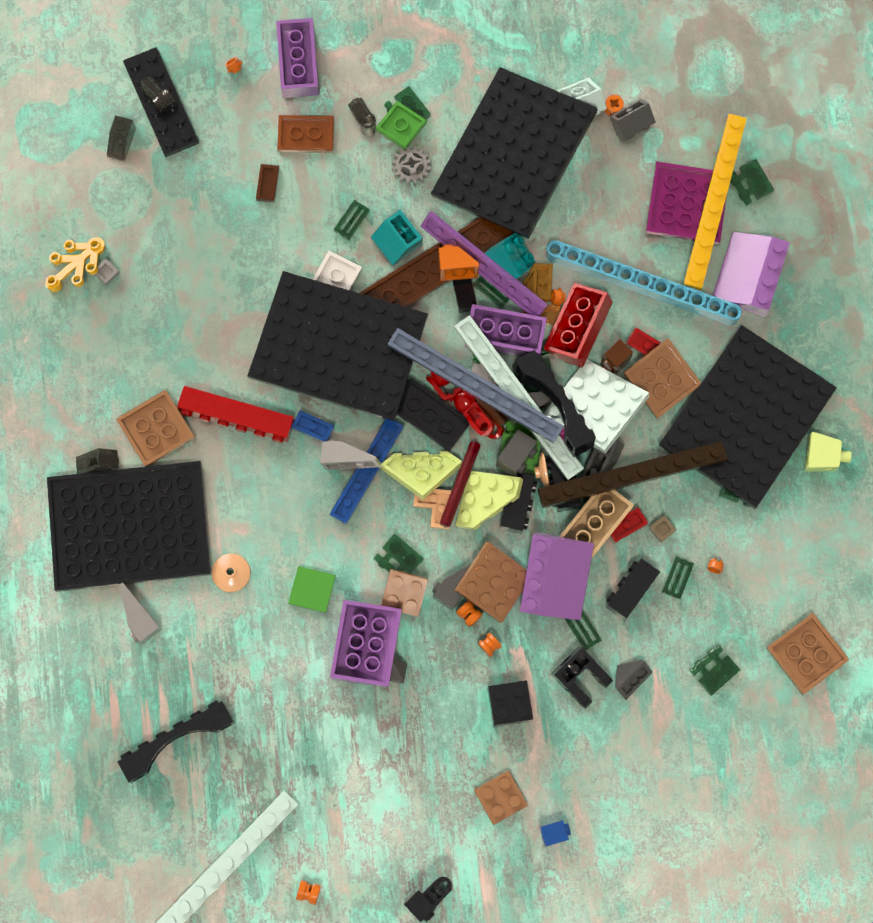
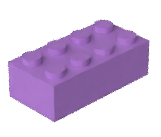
M313 18L276 21L282 97L319 95Z
M472 304L471 318L498 353L522 357L535 350L538 356H540L546 317Z

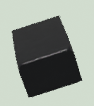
M452 280L458 312L471 311L472 304L477 305L472 280Z

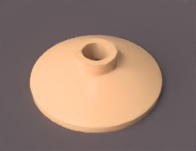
M541 452L538 467H534L536 478L541 479L544 486H549L544 452Z
M223 555L213 565L212 579L215 585L225 592L241 590L250 579L251 571L249 564L240 555ZM230 568L234 570L232 575L227 574V570Z

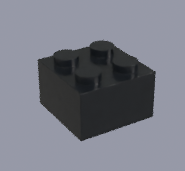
M527 680L488 686L487 691L493 728L533 721Z

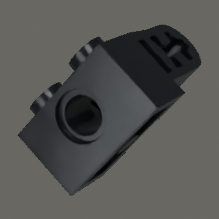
M577 647L550 675L586 709L592 703V700L574 683L575 679L586 669L605 688L613 680L582 647Z
M439 877L423 893L418 890L404 905L420 922L424 920L427 923L435 915L433 910L451 892V880L447 877ZM446 881L448 883L446 886L448 890H441L438 893L441 895V898L438 899L436 894L431 892L430 889L433 887L436 891L439 888L438 882Z

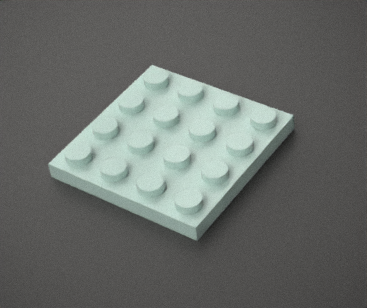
M586 360L583 368L580 367L564 387L567 398L573 401L578 414L584 417L587 427L595 433L594 448L605 454L650 397L649 392L589 360ZM552 402L544 414L564 426L561 414Z

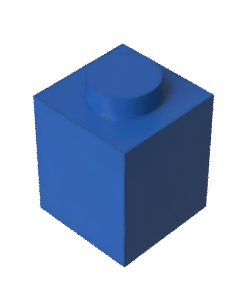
M563 820L539 827L545 847L569 840L568 836L571 835L568 823L564 824Z

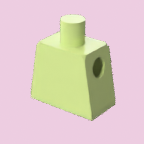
M811 432L808 436L805 471H835L839 468L840 462L850 463L852 453L841 450V440Z

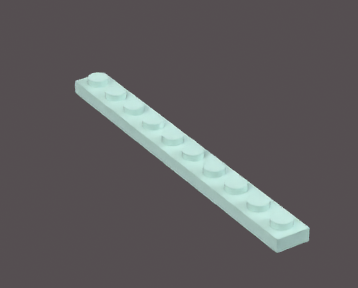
M469 315L455 325L454 329L500 389L542 413ZM531 431L567 481L584 469L577 458H573L560 436L557 437L553 444Z
M283 791L156 923H185L289 816L298 804Z

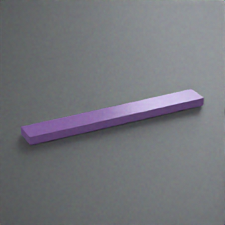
M434 212L428 213L420 226L442 245L460 247L479 262L478 274L529 315L541 316L548 306L547 303Z

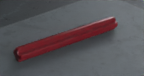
M475 441L469 444L440 520V525L445 528H449L452 524L481 445Z

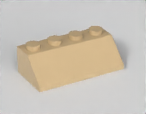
M616 490L591 496L559 537L594 543L593 558L634 507V504Z

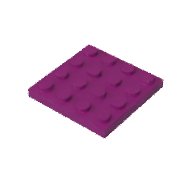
M656 161L646 233L695 241L713 170ZM726 199L714 244L717 245L721 241Z

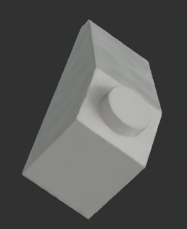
M330 439L328 442H322L320 464L326 470L381 467V462L376 456L342 441Z
M122 582L120 589L127 624L132 631L129 635L136 643L140 641L144 644L157 634L161 628Z

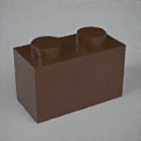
M619 339L604 353L600 365L602 368L617 375L630 363L633 351Z

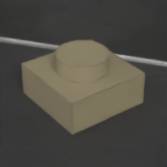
M665 515L649 527L660 543L676 532V528Z

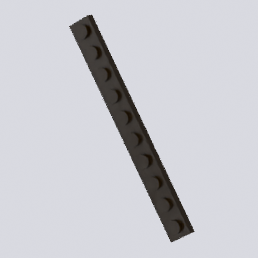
M721 441L541 487L537 491L542 508H547L727 461L728 458Z

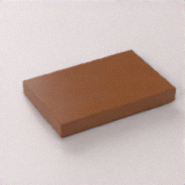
M279 115L278 152L333 153L334 116Z

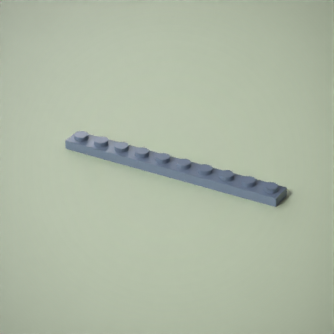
M397 328L388 342V346L553 444L564 427L562 424Z

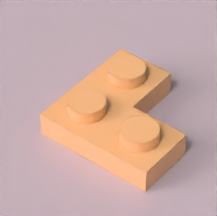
M435 489L424 500L414 494L413 507L432 509L430 528L450 530V527L445 528L441 526L440 520L451 490Z

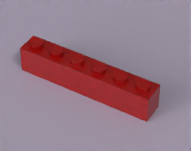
M187 386L183 387L177 405L179 412H181L180 414L183 416H197L203 422L209 423L211 420L225 428L232 426L235 427V430L246 433V431L253 432V435L259 438L267 436L277 443L289 441L292 425L295 421L293 416Z

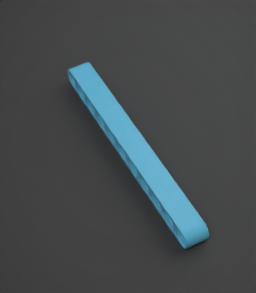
M554 240L547 245L546 258L558 265L726 325L736 324L741 316L742 311L737 304ZM557 249L559 253L552 254L550 250ZM574 255L577 259L572 261L567 256ZM591 261L594 263V266L588 267L585 262ZM608 267L612 272L606 273L603 271V268ZM621 274H627L630 278L627 280L623 279ZM644 280L648 285L642 286L638 281ZM662 286L665 291L659 292L656 287ZM674 293L682 294L683 298H676ZM692 299H698L701 304H693ZM709 306H717L718 311H712ZM727 312H734L736 317L731 318Z

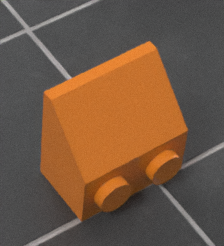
M444 245L442 248H439L440 281L478 278L479 262L460 247Z

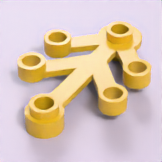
M92 238L88 243H74L72 240H67L64 243V249L68 253L84 251L80 255L60 256L57 252L52 253L49 259L53 265H59L60 263L70 264L56 276L51 275L46 279L47 288L51 292L61 290L62 280L75 269L76 273L71 281L75 287H81L84 284L85 260L89 257L90 262L86 265V270L90 275H95L99 270L97 266L98 256L105 250V243L101 238Z

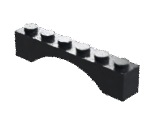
M535 350L515 359L514 371L522 383L542 392L557 407L564 423L565 435L563 443L573 458L592 449L596 439L595 433L587 427L584 417L578 414L573 401L565 395L564 388L558 385L553 372L545 366L544 359L538 356Z
M216 700L207 706V710L202 713L200 710L190 715L191 719L183 722V720L172 726L174 729L171 731H162L155 736L156 739L152 742L145 741L138 745L139 749L133 753L128 751L120 756L121 760L117 762L127 781L132 784L149 774L157 756L176 739L196 732L219 733L235 724L224 702Z

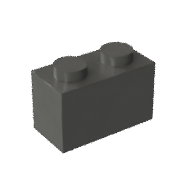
M642 99L610 116L616 135L624 140L634 137L636 133L641 130H647L650 128V125L656 123L649 103Z
M517 430L498 457L496 466L514 477L518 473L522 474L527 467V464H525L529 458L533 459L538 451L536 449L537 441Z

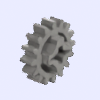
M414 146L413 150H410V147H408L406 151L401 148L400 155L395 153V159L392 160V172H396L394 174L395 179L400 177V183L406 181L407 186L410 185V182H413V185L416 186L417 181L422 184L423 177L428 179V173L431 172V160H428L429 154L423 155L424 149L417 151V146Z

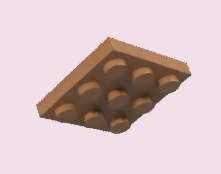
M669 338L623 372L630 383L649 392L650 397L645 404L655 418H659L701 384Z
M166 390L116 419L145 467L154 464L195 439V436Z
M485 542L455 588V591L493 619L502 623L524 590L527 570L490 542Z
M813 613L766 648L802 695L849 661V658Z

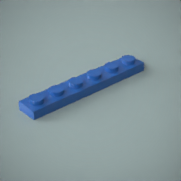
M385 420L367 453L376 456L382 464L404 429V426L396 421ZM381 467L357 468L329 515L347 525Z

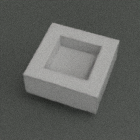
M105 259L98 265L99 270L95 275L107 286L120 272Z

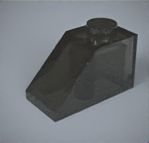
M115 115L109 132L107 157L125 162L136 131L133 120Z
M97 448L76 457L77 474L119 469L117 450Z

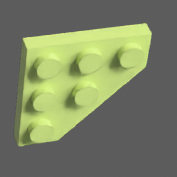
M440 451V454L414 452L413 455H402V453H394L381 464V470L424 500L461 467L462 461L448 451Z
M471 471L463 492L455 526L471 530L478 529L482 526L481 523L488 518H493L503 510L504 506L510 502L513 503L519 498L523 479L521 477Z

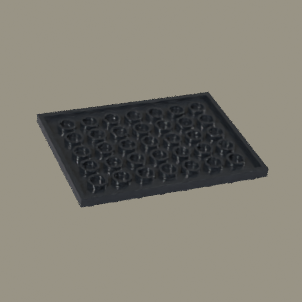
M499 67L431 192L432 197L529 239L598 111L597 107Z
M283 271L247 377L395 422L414 361L389 347L388 342L397 328L420 341L428 313Z
M741 325L659 446L674 454L722 441L728 460L695 470L753 509H756L837 387Z
M201 461L47 477L55 592L116 586L122 582L124 584L211 575Z

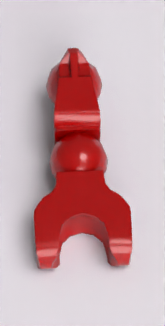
M430 371V376H426V380L443 400L454 402L456 409L467 418L469 424L479 435L494 440L499 439L503 435L504 427H499L474 396L460 388H455L452 394H448L442 386H446L450 382ZM496 425L498 431L496 434H492Z

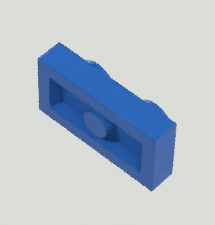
M301 410L292 425V429L320 442H328L335 428L334 425Z

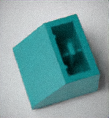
M401 209L387 218L371 236L373 242L392 266L423 246V238Z
M516 233L511 234L485 252L489 258L516 279L521 277L536 263L532 253L527 249L524 239Z

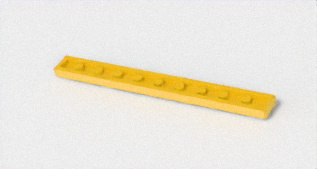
M728 114L684 279V286L702 290L747 118Z

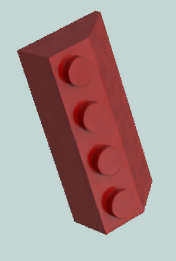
M574 283L544 346V350L568 364L583 368L612 306L613 301L609 294Z

